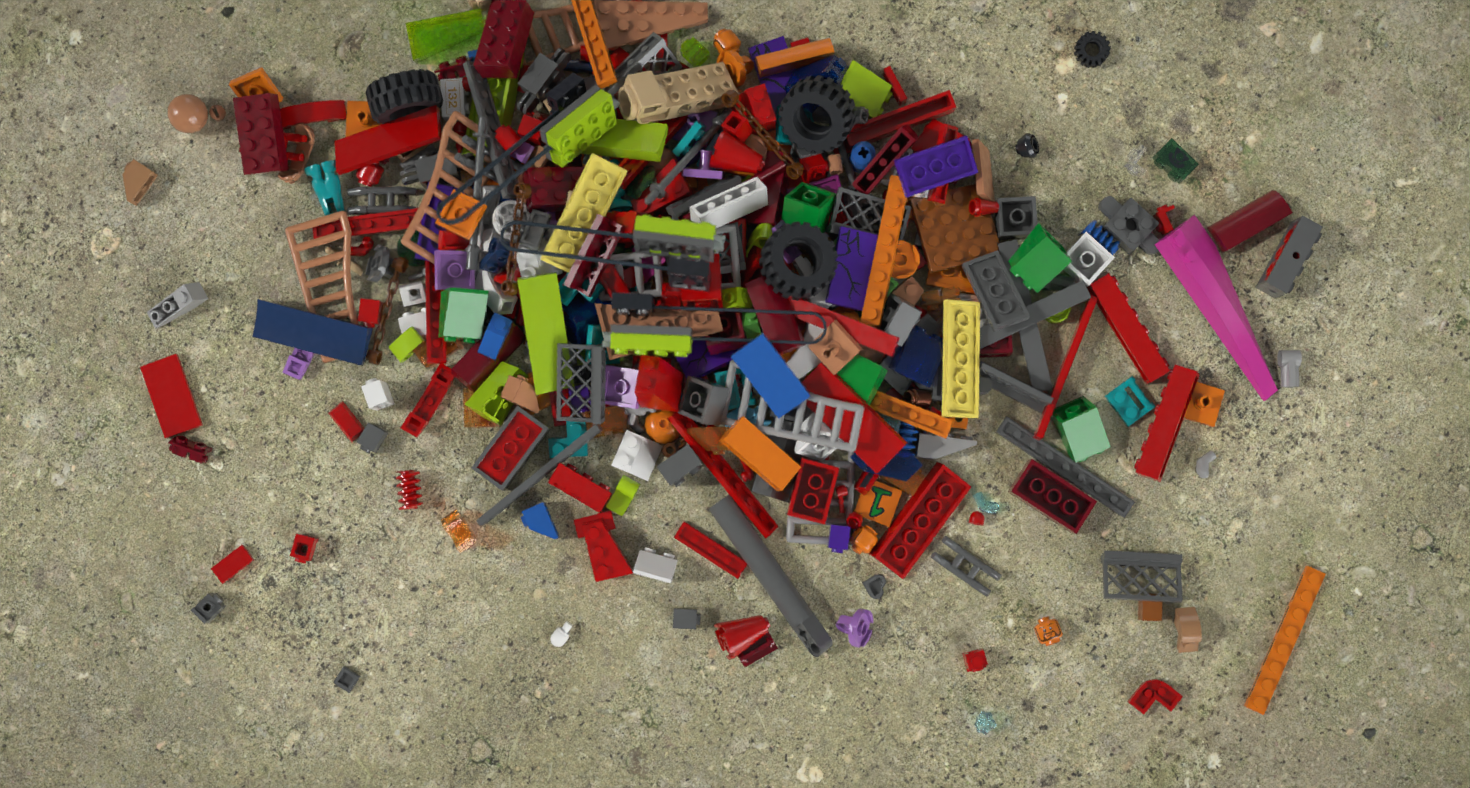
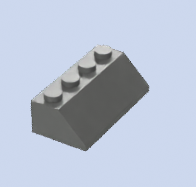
M776 417L773 418L771 427H774ZM783 420L782 429L793 431L794 423ZM768 434V438L797 464H800L802 455L794 451L797 440ZM756 474L751 492L788 503L796 474L782 491H776Z

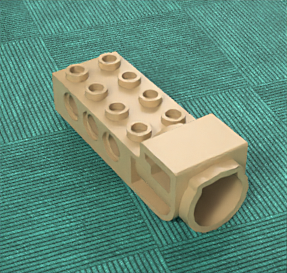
M724 62L659 75H653L652 70L627 75L624 86L618 90V101L620 103V112L625 120L636 119L639 124H648L650 122L653 123L692 113L696 114L727 107L723 104L721 96L728 90H735L737 93L738 91Z

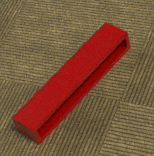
M950 90L869 119L866 124H855L844 143L849 152L858 142H876L894 135L901 126L908 124L911 128L930 122L933 118L938 119L949 115L957 107Z
M1108 273L1091 283L1087 290L1090 295L1097 297L1096 304L1145 384H1149L1170 372L1168 368L1169 363L1159 354V347L1155 341H1151L1149 338V331L1144 324L1141 325L1139 322V315L1134 308L1131 309L1129 306V299L1118 288L1119 283L1117 279Z
M1176 364L1173 369H1170L1167 376L1169 382L1167 387L1164 386L1161 392V404H1158L1154 411L1156 416L1154 423H1150L1147 441L1144 440L1141 447L1143 453L1141 458L1136 460L1134 466L1139 476L1161 483L1200 376L1197 371Z

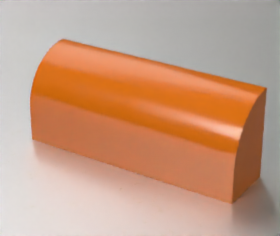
M826 38L755 56V62L759 77L762 78L832 60L835 51L831 39Z
M744 416L740 417L719 440L776 491H782L801 468L799 464Z

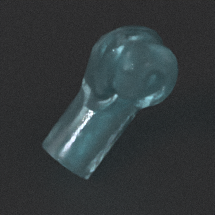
M982 491L973 495L981 512L995 514L999 511V504L986 501Z

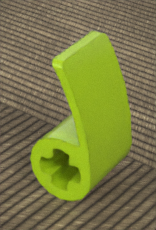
M762 223L753 230L747 242L746 257H748L753 245L761 249L765 246L764 243L773 234L772 225Z
M412 326L401 334L389 346V349L399 362L402 363L414 354L413 350L424 339Z
M623 475L606 508L623 516L641 484Z

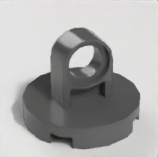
M377 245L374 248L377 252L374 256L370 255L365 272L369 276L366 278L368 281L377 283L383 276L393 277V274L389 271V266L394 259L389 258L390 250L384 245Z

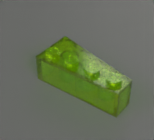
M475 9L405 23L413 61L417 64L481 34L485 25L483 11Z

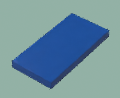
M764 333L731 355V358L778 419L810 397V393Z

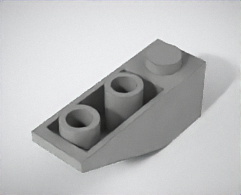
M200 282L184 284L147 311V314L155 329L195 309L205 302L208 297Z
M923 431V434L920 433L917 437L915 457L934 460L975 446L977 441L972 440L973 437L961 436V439L953 438V434H949L947 439Z

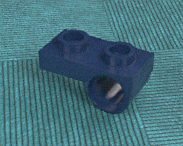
M494 237L489 243V252L479 262V269L490 273H497L507 263L510 250L503 246L501 240ZM504 240V242L508 246H510V241Z

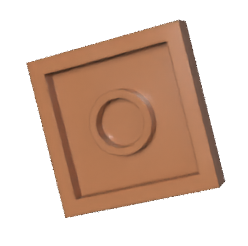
M837 320L827 327L826 335L821 341L808 346L833 375L839 372L862 350L861 346ZM823 332L815 340L820 338Z

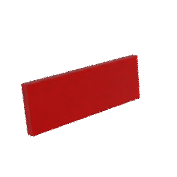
M437 105L336 140V172L342 175L441 140L439 108Z

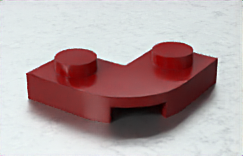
M1151 679L1143 682L1127 702L1144 715L1155 700L1172 712L1183 696L1167 683Z

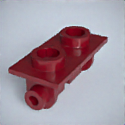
M466 55L461 56L452 63H449V61L438 64L434 73H440L438 74L439 81L440 79H457L455 71H458L459 77L466 76L463 64L466 61H471L473 56L468 58Z
M175 436L168 442V444H171L169 451H172V454L186 458L189 452V460L200 464L208 461L209 456L206 454L213 449L206 446L205 443L188 440L185 436Z
M768 632L738 655V658L745 668L777 650L778 647Z

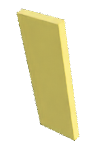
M592 153L557 225L590 229L597 214L606 216L626 176L627 170ZM554 229L544 251L578 255L588 233ZM542 255L540 258L542 261L568 273L575 259Z
M946 299L944 300L942 417L979 418L980 302Z

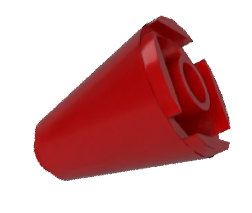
M721 132L714 147V155H711L710 167L757 174L758 171L762 172L765 165L763 155L730 133Z
M762 615L720 622L715 624L714 627L718 628L715 634L722 651L727 650L729 655H726V657L732 660L769 632L770 623L766 617L763 618Z

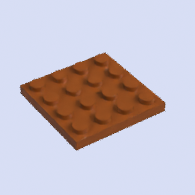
M976 184L947 190L945 204L928 201L927 198L923 197L909 200L930 273L959 267L967 261L997 250L999 251V240L991 214L975 217L969 212V202L972 199L981 198L977 194Z

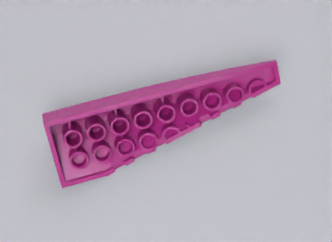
M1194 214L1154 245L1261 399L1266 401L1278 389L1219 251Z

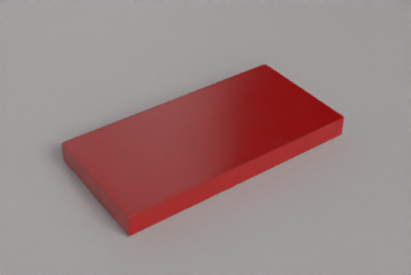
M173 354L140 367L165 439L203 426L178 354Z

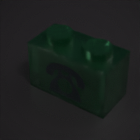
M1173 138L1152 157L1154 164L1158 168L1164 169L1168 173L1169 179L1178 184L1199 165Z

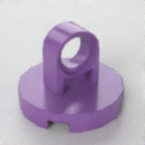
M860 608L854 613L853 617L841 615L836 623V627L839 631L848 634L851 646L864 647L872 634L869 626L870 623H873V615L871 611Z

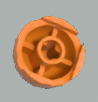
M655 409V413L649 412L645 420V430L651 440L656 443L667 444L672 443L680 436V433L668 420L675 412Z

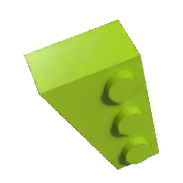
M502 361L464 405L484 419L502 426L514 404L500 397L509 375L515 378L518 375L528 378L529 375L521 369Z

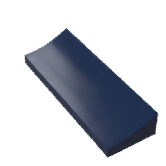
M257 299V313L252 337L363 366L373 328Z

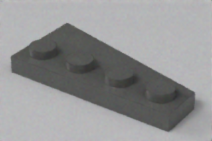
M928 313L912 328L909 339L902 346L897 344L893 356L887 355L878 364L888 371L884 380L902 396L941 328Z

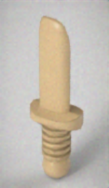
M326 247L325 252L332 254L336 253V250ZM342 258V259H339V260L336 262V264H337V265H340V263L343 264V258ZM351 261V270L361 276L363 269Z

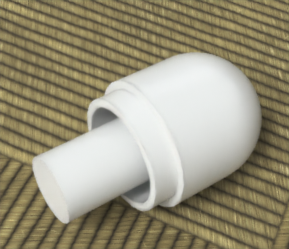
M566 621L563 627L556 628L551 636L552 645L561 647L565 644L570 635L569 630L573 626L571 623Z

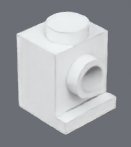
M421 281L399 285L404 307L426 302L425 285H422ZM416 289L418 291L417 295L415 296L410 294L411 290Z

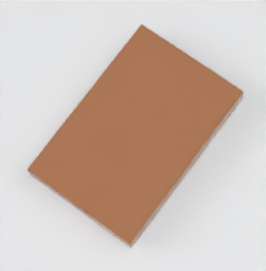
M979 139L972 140L973 156L979 172L975 174L977 194L982 199L995 202L990 151Z

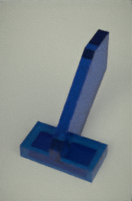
M899 451L877 475L908 481L923 464L911 452ZM856 453L850 456L864 472L876 474Z

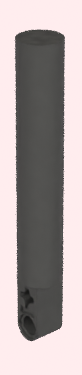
M727 495L710 507L709 511L809 653L814 657L821 656L833 645L831 637L730 495Z

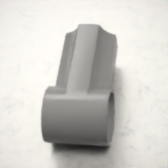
M1279 350L1277 362L1278 366L1281 367V387H1299V367L1302 362L1301 351Z

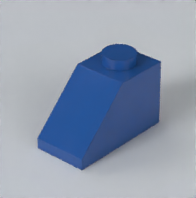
M494 313L478 353L496 360L512 328L513 321Z
M545 502L522 511L523 516H521V520L525 527L528 526L530 530L553 539L560 538Z

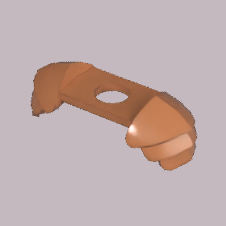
M303 123L295 126V134L306 135L307 142H298L295 153L304 151L305 158L303 161H291L290 166H288L289 171L278 173V177L281 180L290 184L295 183L304 173L315 142L314 130Z

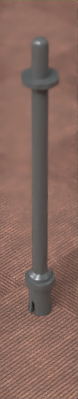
M727 107L719 116L714 117L711 128L659 184L653 183L650 185L651 193L645 198L647 205H650L656 198L662 199L665 197L666 192L664 189L718 130H723L721 124L733 109Z
M484 115L479 117L478 133H473V136L477 137L475 175L483 169L485 138H490V134H486L487 119ZM482 176L474 182L473 198L478 201L481 200ZM479 224L470 238V244L465 248V252H467L466 270H478V255L481 253V249L477 245Z

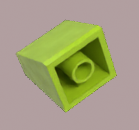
M852 60L840 83L843 85L842 88L845 91L848 90L851 94L849 98L854 100L856 107L868 109V120L882 115L884 111L881 108L883 103H888L893 94L890 92L892 85Z

